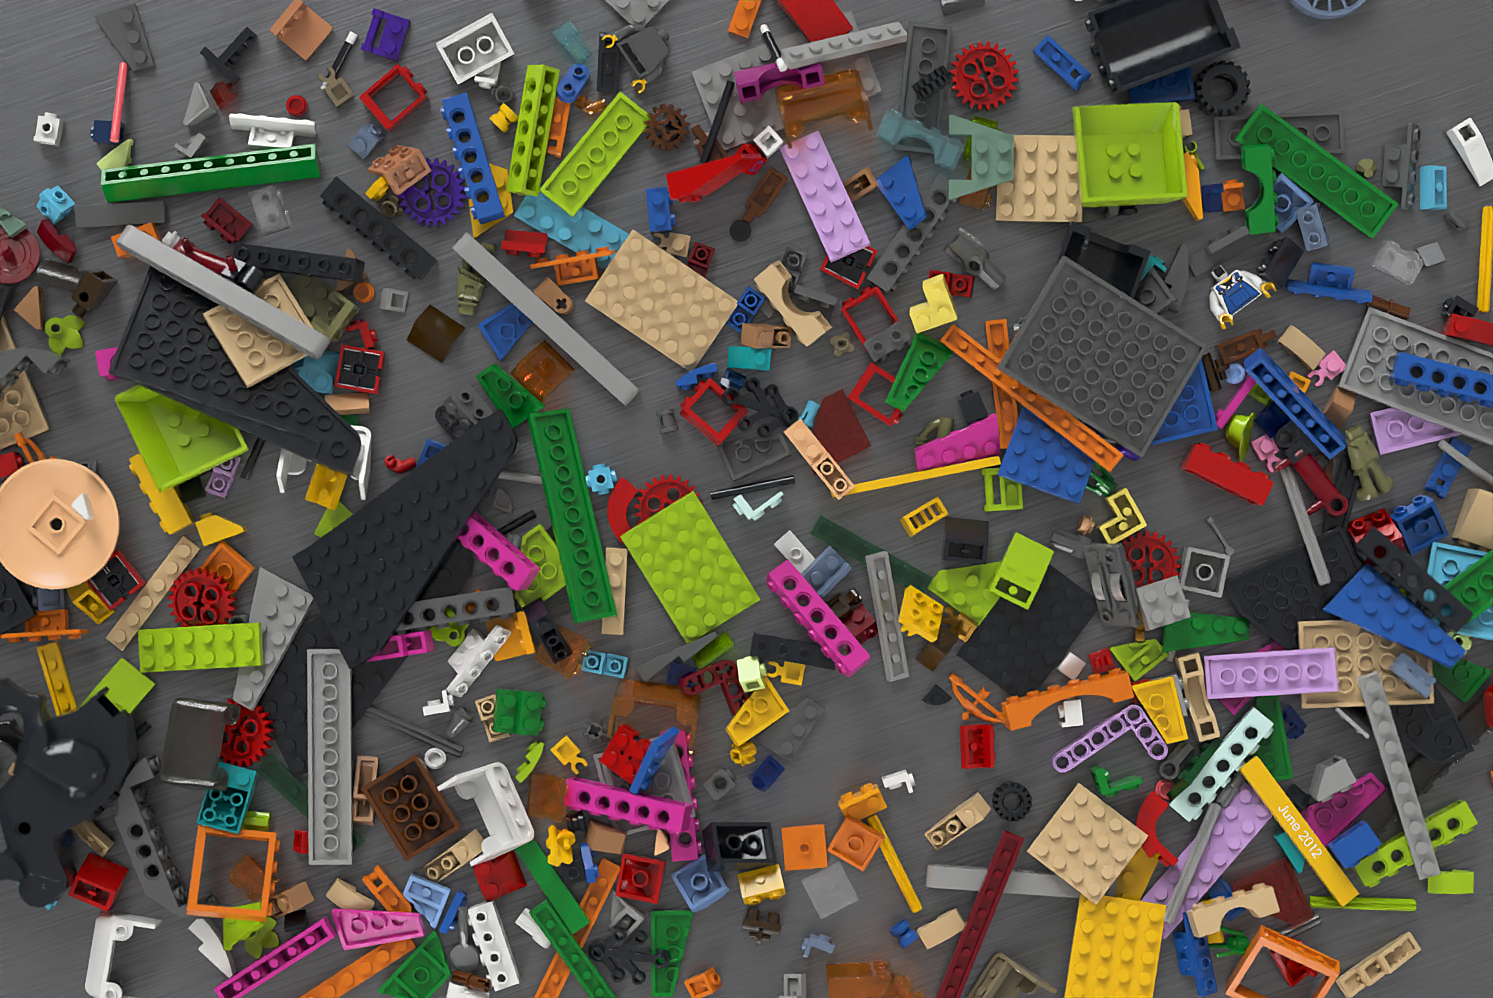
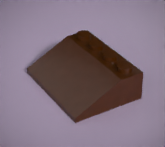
M419 752L361 788L405 861L418 855L464 825L443 790L438 791L437 787L440 785Z

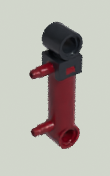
M188 237L181 238L173 247L174 250L253 295L266 280L265 274L260 269L254 266L247 268L245 262L233 258L230 254L224 259L201 250Z
M1289 426L1280 428L1274 437V441L1279 449L1286 451L1283 453L1285 458L1273 467L1275 472L1283 470L1288 465L1296 469L1318 499V501L1306 509L1308 515L1316 513L1324 507L1329 516H1342L1348 508L1347 499L1341 495L1311 455V451L1304 441L1296 442L1298 439L1296 431ZM1287 433L1291 436L1292 441L1290 443H1283L1280 435ZM1332 501H1339L1342 509L1334 511L1331 508Z

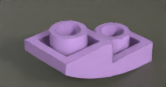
M236 456L213 467V473L205 488V492L225 500L237 473L241 457Z

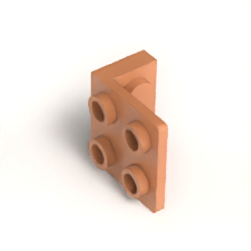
M293 0L270 28V31L306 61L333 30L331 25L307 7L301 0Z
M401 145L392 147L386 156L377 158L372 162L373 165L368 168V171L372 174L385 176L396 195H400L431 172L419 149Z

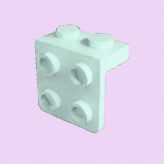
M780 491L754 511L740 494L733 499L735 501L733 507L739 515L744 513L748 520L753 518L756 521L765 514L763 509L770 505L773 508L782 502L781 496L784 494Z

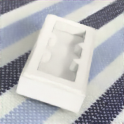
M790 530L774 543L777 549L786 559H789L800 574L815 560Z

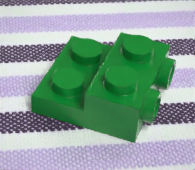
M497 689L493 732L539 736V731H542L544 727L543 718H540L541 710H544L546 706V699L542 697L543 693L538 691Z

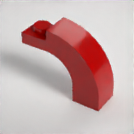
M622 477L610 494L607 515L613 533L620 542L625 544L620 536L632 529L627 518L628 506L640 490Z
M1152 791L1142 803L1137 816L1136 827L1148 835L1141 847L1150 859L1157 853L1159 855L1157 859L1164 866L1170 865L1174 867L1179 860L1159 842L1155 832L1156 822L1169 807V804L1156 792Z

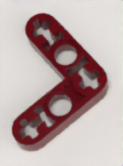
M732 660L718 661L683 677L679 682V690L684 695H695L720 684L733 717L737 714V709L748 699L747 693L744 692L740 684L737 666ZM725 666H729L727 673H717V671L724 669ZM707 671L712 674V681L709 684L703 679ZM698 681L699 684L691 686V689H686L688 682ZM732 683L738 687L736 695H732L729 692V687ZM741 697V700L733 701V699H738Z

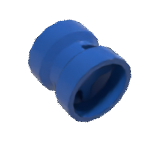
M906 918L899 921L889 930L890 934L899 940L898 944L902 949L909 946L919 937L918 933L909 927L910 923Z

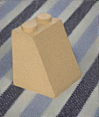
M1468 489L1452 538L1458 539V544L1470 547V544L1478 546V551L1490 552L1493 549V493L1482 489Z

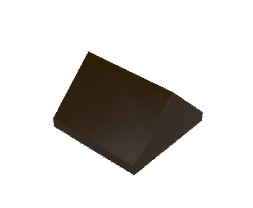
M429 304L416 319L406 340L443 364L466 328Z

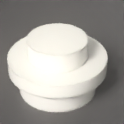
M168 231L161 242L173 248L181 237L177 235L178 232L176 231L173 233Z
M431 748L426 752L424 760L429 768L439 769L445 764L446 755L444 751L438 748Z

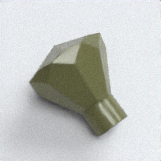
M1362 159L1356 165L1357 174L1364 179L1373 177L1377 172L1376 163L1371 159Z

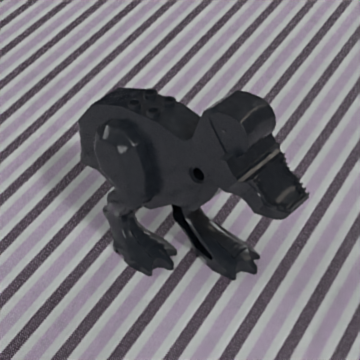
M8 677L0 680V716L3 713L13 712L20 714L24 720L23 729L19 727L14 718L0 720V744L10 748L17 756L14 773L0 790V824L7 844V849L0 852V882L5 880L19 882V894L22 900L29 906L36 908L45 907L72 886L77 870L64 843L65 831L85 820L90 822L105 810L102 806L106 807L120 796L118 791L123 787L126 778L139 758L133 718L126 709L120 712L106 697L110 690L107 686L90 698L82 707L51 717L46 708L47 698L45 694L26 690Z

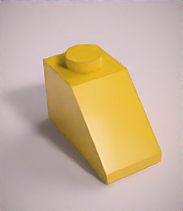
M212 512L200 516V521L195 522L204 546H210L248 531L247 527L221 515H213Z
M87 581L66 588L72 603L98 625L115 612V610L110 611Z

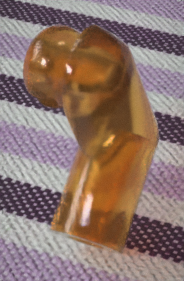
M579 95L575 101L576 107L587 114H593L607 108L604 98L593 102L584 95Z

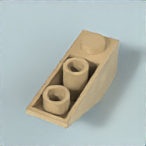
M977 792L940 820L924 835L938 851L982 821L991 808Z
M474 829L421 869L430 881L438 883L482 852L481 844L484 839Z

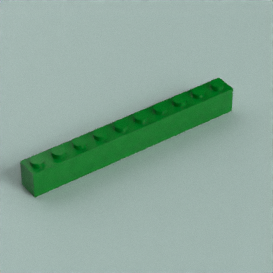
M309 144L102 169L101 187L107 203L317 178L320 177V159L316 145Z

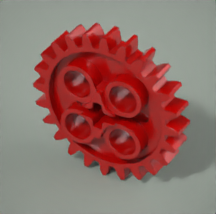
M979 41L977 48L971 43L969 51L962 48L963 56L956 54L955 57L959 62L952 61L951 63L956 68L949 71V74L954 75L951 83H955L951 91L958 90L959 93L955 98L963 97L962 105L970 102L969 109H972L974 105H977L978 111L981 110L982 106H985L986 111H989L990 105L998 109V102L1004 105L1006 103L1004 97L1009 99L1012 97L1009 90H1016V87L1012 85V83L1019 81L1018 78L1013 77V75L1019 72V70L1012 69L1016 65V61H1009L1012 54L1004 55L1005 47L1000 51L997 50L998 43L993 48L990 47V41L986 43L985 47ZM987 57L994 59L995 66L987 67L984 64V59ZM975 59H979L983 73L989 75L986 81L992 90V94L988 93L985 80L979 78L981 70ZM964 67H974L975 74L967 75L964 72ZM1000 77L1003 80V86H994L992 79ZM973 86H981L984 91L983 94L975 95L972 91Z
M663 474L661 475V481H657L653 477L654 484L651 485L646 482L645 484L648 489H640L643 496L636 497L640 504L634 505V507L640 509V512L634 514V516L641 517L637 524L639 525L650 518L652 514L664 509L665 503L671 505L692 492L695 485L688 488V479L681 483V476H678L675 481L672 474L669 475L668 480L665 479ZM671 488L678 489L680 493L679 498L675 501L670 500L667 495ZM655 497L660 500V507L657 510L650 509L648 502L651 498Z
M1145 530L1144 536L1141 535L1140 531H1136V538L1129 535L1128 542L1124 539L1121 540L1124 545L1127 562L1130 563L1132 571L1137 569L1140 572L1139 580L1134 581L1136 589L1155 583L1151 577L1155 570L1161 572L1162 577L1159 581L1173 576H1180V573L1176 572L1175 569L1182 567V565L1176 564V560L1181 557L1174 556L1173 554L1177 551V548H1170L1171 540L1166 543L1164 542L1165 535L1160 536L1158 539L1156 531L1153 532L1152 536H1150L1148 530ZM1145 546H1148L1147 562L1151 563V567H1147V584H1144L1145 568L1141 567V563H1145L1146 560ZM1134 548H1138L1141 552L1140 558L1137 560H1133L1130 555ZM1158 548L1162 552V557L1156 561L1152 557V552Z
M198 567L195 571L190 569L187 571V574L179 575L180 579L174 580L176 586H172L169 589L174 594L167 597L173 600L168 607L174 608V611L170 613V615L177 616L174 623L181 621V627L228 624L229 619L235 616L231 611L237 609V606L232 604V602L237 600V597H231V593L235 589L227 588L231 582L224 583V575L218 578L216 577L217 571L215 570L210 574L209 568H205L202 572L201 568ZM190 586L195 587L197 592L196 594H193L191 592ZM211 589L217 593V598L211 595ZM188 606L193 608L194 615L189 613ZM208 610L214 613V619L209 616Z
M228 699L227 703H221V709H214L217 716L209 717L213 724L207 725V727L212 729V732L206 734L212 737L208 744H214L215 746L211 752H219L216 757L217 759L224 758L223 763H230L234 766H252L253 761L260 762V756L267 755L264 749H271L268 741L274 740L273 737L269 736V733L275 731V729L269 728L273 720L266 719L270 713H262L264 706L257 707V705L254 711L233 699ZM235 713L238 715L237 723L234 721ZM253 723H255L256 725L255 732H253L251 728ZM226 733L229 734V741H228V742H227L226 739H225V734H226ZM244 742L247 744L246 751L243 750Z

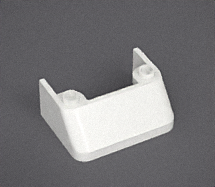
M352 426L361 438V451L351 477L359 480L361 499L366 500L371 471V433L366 427ZM281 448L276 475L280 493H285L288 474L298 475L303 473L306 469L307 461H310Z
M496 762L458 774L437 787L438 791L454 786L461 798L466 800L474 798L490 837L482 841L481 847L484 854L471 861V866L496 858L528 843L534 838V829L510 774L502 763Z
M104 911L99 914L95 922L85 982L86 992L94 998H136L124 996L118 984L109 982L116 940L125 941L129 939L133 934L134 926L156 929L162 924V920L114 911Z

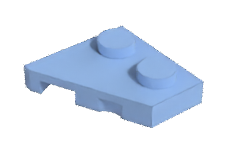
M411 873L403 895L409 902L414 904L415 909L420 914L426 917L430 925L436 928L451 889Z

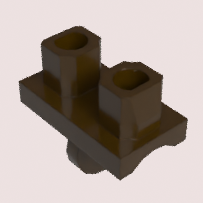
M1207 353L1202 356L1203 367L1208 376L1206 380L1209 391L1215 392L1222 389L1217 373H1219L1221 380L1226 379L1227 376L1224 370L1230 369L1229 364L1223 366L1219 358L1214 360L1217 367L1215 368L1211 354Z
M749 908L746 918H743L741 929L758 932H749V938L757 939L756 945L760 946L761 940L770 942L771 935L767 934L779 936L782 926L779 925L780 914L768 912L767 922L758 921L760 911Z

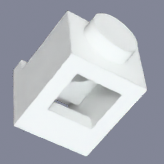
M45 112L44 116L38 115L36 134L33 140L42 144L60 146L64 121L58 119V115ZM46 124L51 126L49 131H45Z
M770 126L753 140L756 143V147L767 159L784 142Z
M1074 696L1061 700L1062 705H1058L1059 717L1063 718V721H1059V725L1061 727L1083 725L1081 699Z

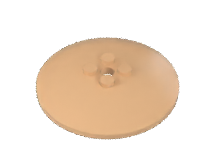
M41 460L17 470L0 487V562L16 578L29 585L44 589L69 588L92 578L109 561L119 537V511L111 490L92 470L68 460ZM82 493L88 495L94 515L93 520H85L71 507V504ZM55 518H59L62 521V527L58 531L52 528V521Z

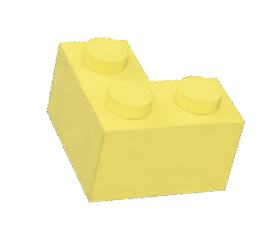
M941 274L924 280L922 288L927 302L910 307L909 313L916 333L958 319V312L944 275Z
M1121 488L1104 498L1114 515L1112 519L1096 527L1105 544H1115L1147 526L1127 488Z

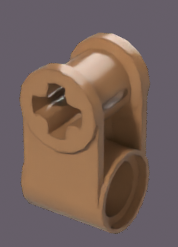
M548 276L533 291L536 296L557 313L567 315L572 312L574 307L573 301ZM567 300L565 303L567 308H560L559 301L565 302Z

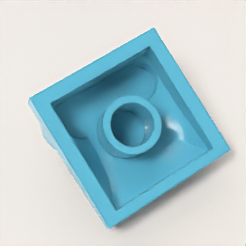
M325 350L319 360L307 355L295 362L293 370L316 392L331 395L334 393L340 353Z

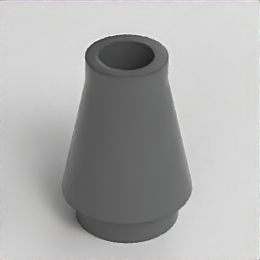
M464 706L456 709L447 728L444 730L449 737L455 738L473 723L474 714Z

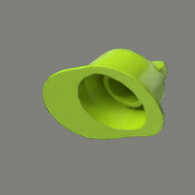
M1255 412L1250 416L1233 414L1226 426V438L1230 444L1239 449L1240 462H1244L1248 452L1251 431L1256 419Z

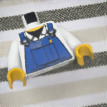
M1220 265L1211 272L1218 283L1210 288V310L1217 320L1220 321L1221 328L1226 329L1224 322L1228 321L1233 325L1232 316L1262 294L1261 291H1263L1266 298H1270L1271 296L1267 290H1277L1273 283L1266 282L1259 276L1244 270H1235L1228 275Z

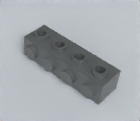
M468 382L452 393L443 403L448 413L455 417L465 432L482 419L494 413ZM518 441L516 451L511 459L523 449Z

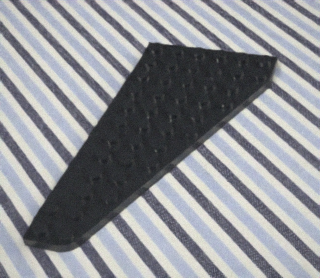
M1341 526L1316 536L1330 577V583L1319 585L1305 542L1225 579L1224 585L1237 612L1286 650H1299L1297 622L1341 620L1340 617L1323 612V609L1363 568ZM1435 683L1433 684L1434 703L1389 705L1398 737L1428 760L1438 764H1446L1474 751L1463 727L1451 711ZM1360 706L1363 710L1366 711L1365 706Z

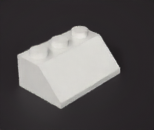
M493 13L436 43L457 84L514 54Z

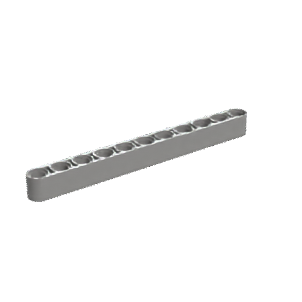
M127 225L116 241V244L129 254L313 359L319 360L331 342L320 332L132 225Z
M467 232L452 247L625 406L640 392L632 382Z

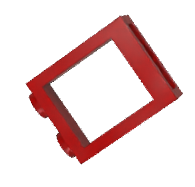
M399 64L393 67L359 97L389 133L428 100L425 96L428 91L420 82L415 84L411 79L414 75L406 66L401 68ZM401 75L419 98L390 121L372 98Z
M871 285L860 292L862 296L854 300L851 297L842 303L844 307L840 309L866 353L868 351L863 345L866 339L849 314V310L875 295L892 324L899 321L878 286L872 288Z
M871 362L847 399L890 427L892 423L897 425L903 416L900 413L901 410L896 408L890 418H887L858 398L875 372L891 383L895 380L894 376Z
M709 378L706 382L702 380L696 386L694 391L697 393L692 398L688 396L681 403L682 410L679 414L719 447L738 425V421L745 417L749 411L737 404L729 406L736 413L717 433L690 409L708 388L722 400L724 390ZM727 395L728 399L732 401L731 396Z

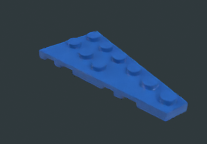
M1368 564L1323 609V612L1331 613L1340 617L1341 620L1358 625L1368 632L1393 643L1396 642L1405 646L1406 649L1414 650L1449 668H1452L1467 652Z

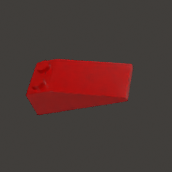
M775 0L809 43L848 34L853 30L852 25L834 0Z
M741 153L666 174L670 198L671 200H679L680 203L702 201L703 196L710 195L761 159V155Z

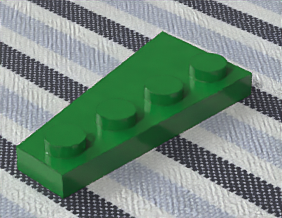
M921 332L915 333L885 403L904 412L953 354V351L943 343Z
M1190 612L1191 617L1163 626L1161 653L1249 640L1250 621L1240 617Z
M1257 696L1255 708L1273 722L1272 728L1274 730L1267 739L1262 738L1257 743L1259 748L1252 755V758L1258 756L1276 781L1292 779L1293 773L1279 696ZM1254 728L1253 737H1255L1257 734L1256 728Z
M651 910V954H655L659 949H665L671 955V961L665 968H657L651 963V997H673L694 913L691 910ZM657 958L660 963H664L663 959Z

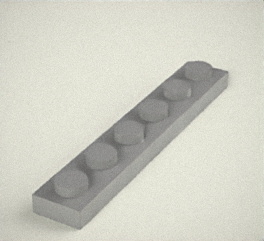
M898 21L782 49L781 58L790 70L907 41L908 34Z
M887 551L867 555L865 558L886 679L892 682L909 677L902 632L900 631L901 625L898 622L899 614Z

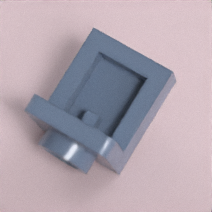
M370 122L359 129L348 146L361 158L366 159L377 144L385 139L386 135L379 126Z
M810 933L809 938H804L800 949L803 950V957H808L811 947L832 954L835 947L834 942L831 941L832 938L824 934L816 936Z

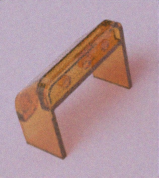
M848 69L823 75L825 85L814 88L802 89L797 85L791 84L779 85L775 88L776 101L788 149L793 148L791 137L798 136L804 131V123L844 114L852 122L857 123L865 120L868 130H873L868 99L857 70Z
M632 679L620 681L612 702L607 732L608 741L610 742L614 736L617 716H628L633 711L634 703L677 709L676 717L678 722L685 726H692L689 753L694 754L702 701L701 694L684 695L680 692L679 686Z
M887 960L826 964L828 998H883L894 983L892 965Z

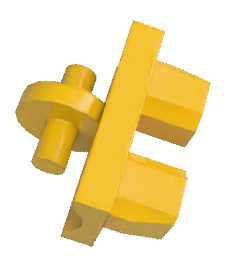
M551 825L548 828L549 837L546 839V846L551 850V854L547 857L548 863L556 867L560 866L562 862L570 864L573 861L571 845L575 843V835L569 832L568 829L558 830L554 825Z

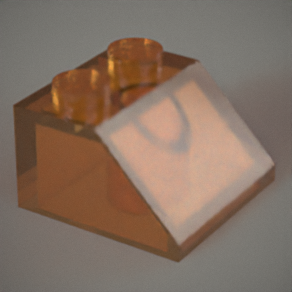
M544 340L523 357L510 374L527 391L543 402L575 369Z

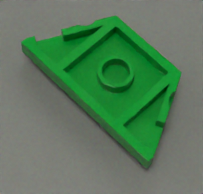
M436 930L420 944L377 990L379 993L388 994L396 998H430L450 977L452 971Z

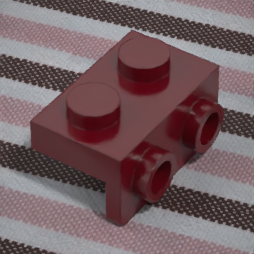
M218 197L210 209L201 215L205 219L203 223L214 231L216 228L221 232L220 237L228 244H231V242L240 243L254 225L221 197Z
M862 603L841 620L860 645L868 639H872L878 633L877 622Z

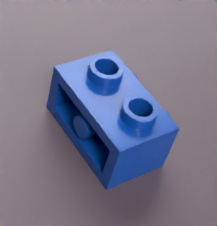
M668 188L646 189L651 234L672 232V226H676L675 214L670 213V205H673V200L670 198Z
M1361 820L1328 843L1327 846L1341 866L1353 868L1361 862L1359 859L1365 855L1370 856L1378 851L1377 847L1381 845V842L1368 823Z

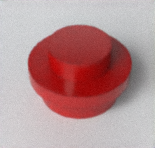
M293 95L286 102V109L292 116L299 117L307 111V101L300 95Z

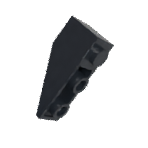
M541 597L522 607L531 627L554 664L573 654Z

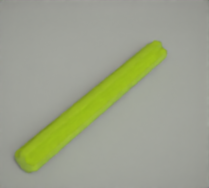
M1310 896L1309 906L1311 908L1415 911L1416 900L1355 897L1345 906L1341 907L1333 896Z

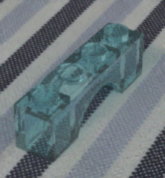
M886 110L876 132V138L892 145H896L900 140L907 137L923 139L933 151L934 164L952 172L955 170L965 145L961 144L962 140L953 136L947 138L942 135V131L933 127L929 130L923 127V123L911 118L909 121L903 118V114L896 110H891V112Z

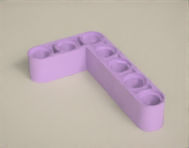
M1127 704L1057 751L1051 758V764L1057 771L1065 773L1130 729L1151 758L1156 760L1165 758L1168 748L1144 711L1135 704ZM1136 708L1138 715L1135 719L1130 720L1128 718V711ZM1118 720L1120 728L1112 732L1110 724L1112 721ZM1144 726H1148L1150 729L1147 737L1140 736V729ZM1100 732L1102 734V741L1097 744L1093 743L1092 736ZM1079 744L1084 745V753L1080 756L1075 755V747ZM1155 744H1160L1162 747V751L1158 755H1153L1152 747ZM1064 756L1067 759V764L1061 768L1057 767V759Z

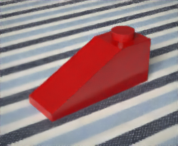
M1457 314L1445 317L1443 335L1457 340L1493 347V323Z

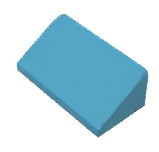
M1430 165L1420 167L1421 210L1447 209L1446 166Z

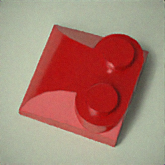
M514 849L473 866L476 879L486 902L527 886Z
M623 853L615 896L658 904L662 892L666 861L659 858Z

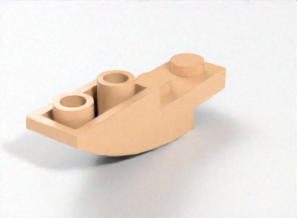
M801 419L784 431L785 435L838 500L855 487Z

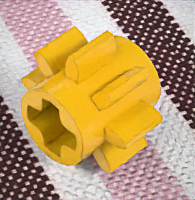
M751 741L744 742L738 747L734 743L732 744L734 749L730 751V756L734 763H741L743 767L755 761L753 756L756 755L757 750Z

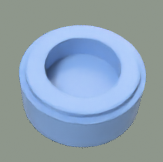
M1230 363V369L1224 370L1227 376L1224 380L1229 384H1238L1243 381L1245 370L1238 363Z

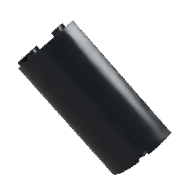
M1120 0L1088 12V19L1085 20L1086 29L1090 32L1093 42L1090 45L1092 55L1097 57L1100 63L1098 65L1101 77H1106L1110 91L1116 93L1126 91L1241 48L1234 28L1229 29L1218 0Z
M1071 221L1054 269L1062 256H1065L1134 299L1151 251L1133 244H1122L1091 232L1089 227Z

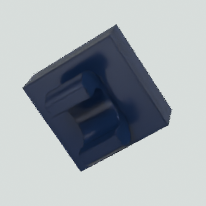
M727 368L720 382L721 388L725 390L726 387H735L740 391L746 376Z

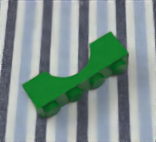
M1268 144L1241 146L1242 168L1253 172L1260 183V194L1257 201L1250 208L1244 210L1245 225L1250 235L1276 232L1275 226H1278L1279 220L1278 214L1274 210V205L1277 204V194L1273 192V183H1276L1275 170H1272V162L1275 161L1274 149H1271V146Z

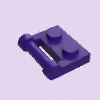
M373 8L371 14L373 18L365 43H362L360 50L398 62L411 21ZM381 19L387 20L379 47H373Z

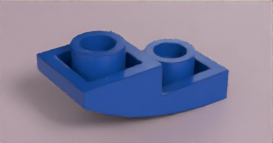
M748 286L736 303L738 305L726 324L742 333V323H752L766 298Z
M716 363L690 371L676 382V387H681V391L694 389V385L698 384L697 375H701V379L714 377L713 373L718 372Z

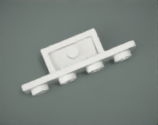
M242 113L229 115L231 129L251 131L248 142L249 149L267 150L292 147L295 135L316 137L317 134L315 122L309 120H293L284 117L272 118L263 115L251 116Z
M496 625L485 639L479 630L473 628L448 660L458 675L447 687V692L454 696L462 697L500 647L506 642L507 638L511 635V631Z

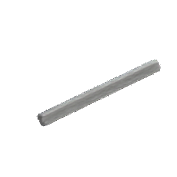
M1288 465L1283 470H1280L1318 583L1319 585H1325L1330 583V577L1292 467Z
M1211 802L1169 901L1163 918L1167 923L1173 924L1217 820L1221 806Z

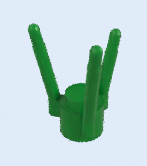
M1095 462L1094 464L1103 475L1098 476L1094 471H1091L1090 475L1097 480L1094 484L1097 488L1087 484L1086 489L1093 491L1098 496L1103 494L1105 497H1108L1116 488L1117 483L1113 481L1114 477Z
M1220 925V930L1233 934V936L1228 938L1227 943L1209 944V948H1228L1231 950L1217 953L1216 957L1244 955L1245 950L1249 946L1248 937L1243 936V931H1236Z

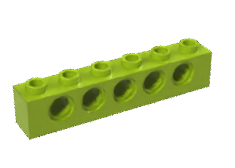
M546 65L527 66L506 192L521 196L538 197L560 73L559 69Z
M1462 799L1451 803L1424 819L1428 834L1432 829L1437 830V836L1434 839H1430L1434 852L1439 845L1450 844L1455 840V836L1471 832L1474 829L1473 826L1478 824L1466 801ZM1451 818H1454L1456 824L1452 829H1449L1447 823ZM1404 831L1381 843L1377 847L1378 851L1370 856L1365 855L1359 859L1361 862L1352 868L1363 886L1374 887L1381 882V878L1385 876L1391 877L1397 874L1399 868L1404 865L1410 866L1414 864ZM1399 850L1400 857L1393 861L1391 859L1392 852ZM1380 861L1381 868L1378 871H1373V863Z

